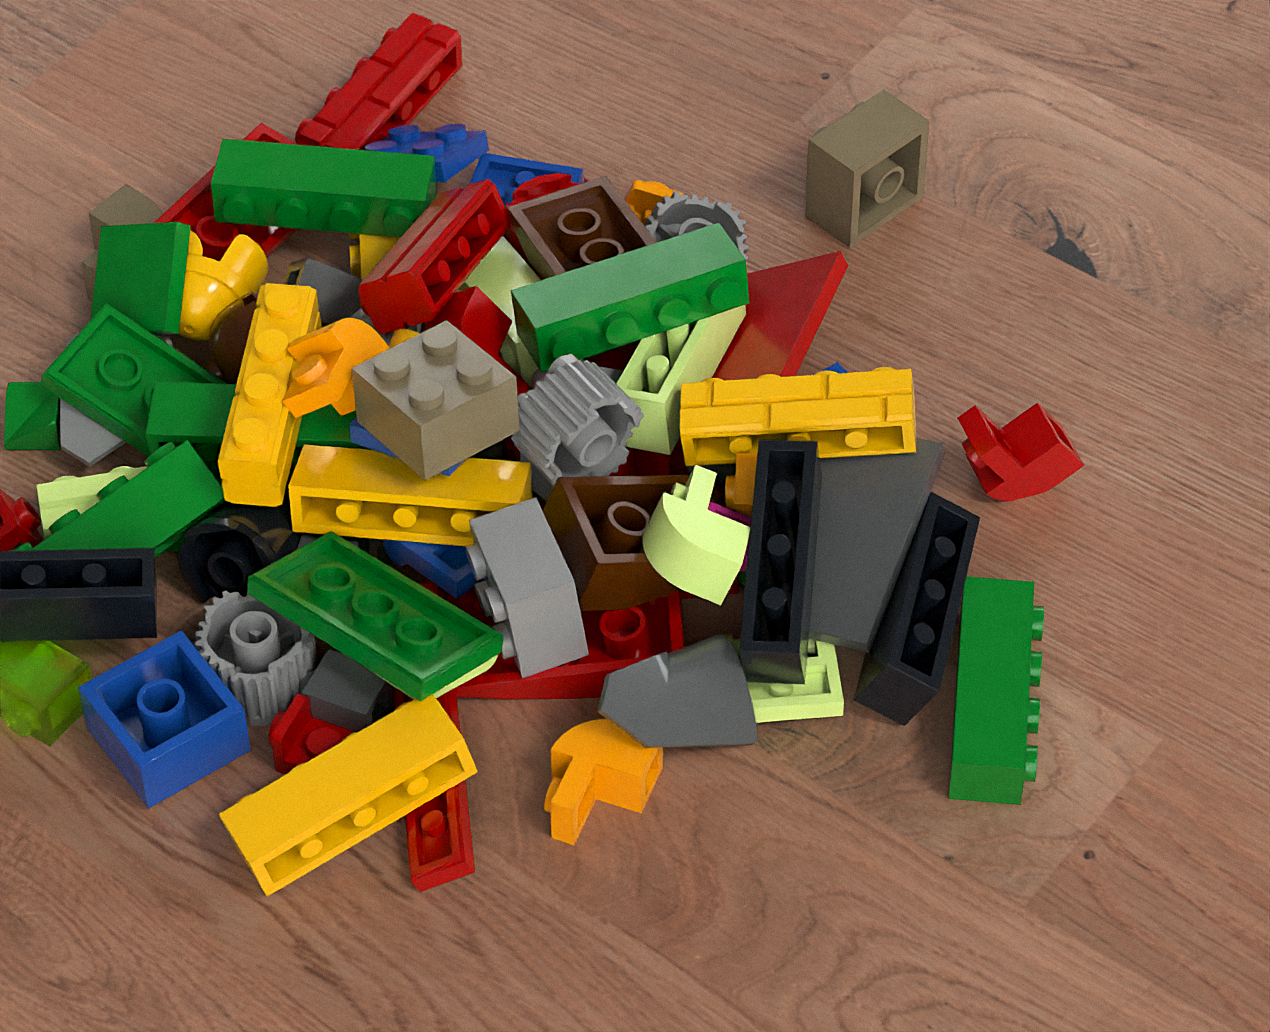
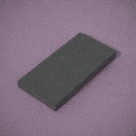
M916 438V453L820 458L822 484L809 639L870 653L944 458L945 452L942 443Z

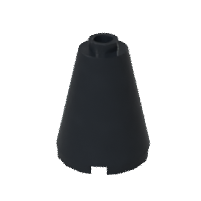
M289 474L282 505L270 507L232 504L230 502L196 521L184 534V542L179 547L177 556L182 576L194 594L204 603L209 598L217 597L221 599L223 597L222 592L225 590L229 593L239 592L242 597H246L248 576L297 550L302 533L292 532L288 488L292 474Z

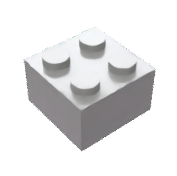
M535 497L469 520L474 544L465 547L475 579H483L482 582L474 584V589L484 616H492L494 622L499 623L492 626V629L504 635L502 652L500 653L503 660L513 657L522 678L588 656L589 652L575 582L537 498Z

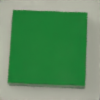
M180 222L101 226L91 319L107 303L154 335L179 334L191 226Z

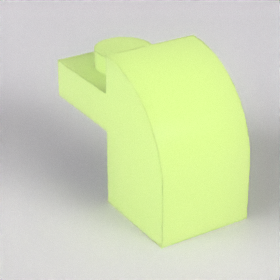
M695 464L685 486L676 482L670 494L663 492L643 533V548L651 565L671 584L686 592L721 605L742 566L751 527L708 510L717 473Z

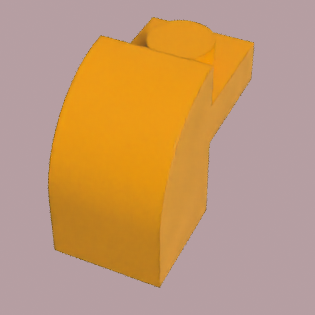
M344 318L296 338L289 344L287 349L299 364L292 372L294 379L282 402L295 418L329 404H332L341 416L355 411L351 368L390 349V347L370 325L356 318Z
M608 719L587 721L566 731L551 748L552 782L548 788L544 803V810L551 813V838L575 845L596 800L642 813L663 769V747H643Z

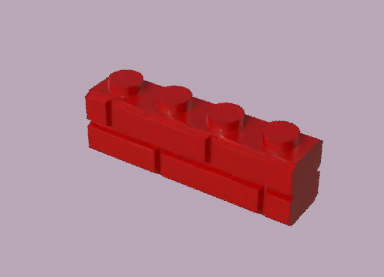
M412 12L398 28L391 27L386 31L380 47L370 58L362 57L358 61L352 77L342 88L334 87L329 92L324 107L313 119L308 117L300 123L296 131L295 143L307 146L365 150L366 145L381 141L389 136L388 131L390 129L409 125L463 66L461 35H459L458 30L440 23L434 25L432 20Z
M486 179L469 184L465 189L459 187L440 193L359 284V302L363 312L370 317L376 331L378 330L381 334H386L403 329L407 324L411 327L432 321L440 312L441 307L445 306L480 264L481 260L485 258L510 228L511 221L495 183Z

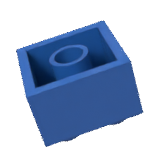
M182 630L78 687L88 731L148 809L251 751L244 708Z

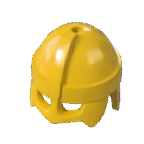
M190 230L179 335L190 340L208 341L210 327L223 309L250 291L257 295L260 285H263L268 274V261L261 247L249 236L244 234L237 235L219 262L203 257L201 241L197 234Z

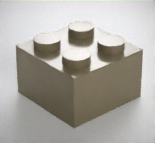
M882 90L866 102L858 103L849 113L828 127L819 129L809 139L805 216L851 248L924 198L930 121L886 90Z
M447 320L351 368L357 422L424 480L520 431L516 376Z

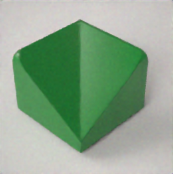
M40 382L8 383L5 401V450H61L60 398L41 386Z

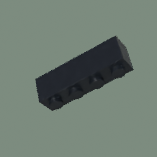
M759 440L739 649L747 682L805 684L822 484V470L817 441Z
M930 492L871 651L870 653H865L854 696V701L903 726L940 690L980 521L979 516L933 492Z
M154 548L0 551V642L157 638V580Z

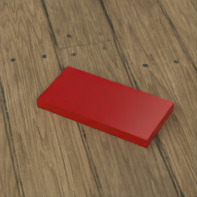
M841 251L747 273L749 304L745 305L746 315L712 378L726 381L756 379L765 374H775L780 377L796 376L847 270L848 265Z

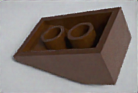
M607 176L507 207L508 217L530 266L541 280L657 243Z
M690 475L558 477L543 509V513L574 579L580 611L629 609L682 590L663 578L651 565L643 548V533L663 492L670 494L676 482L685 486ZM714 483L710 502L726 507Z

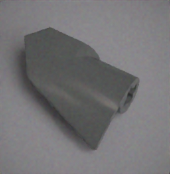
M721 635L711 636L669 654L665 651L605 676L597 712L621 728L645 748L752 745L757 741V726L753 703L745 674L733 645Z

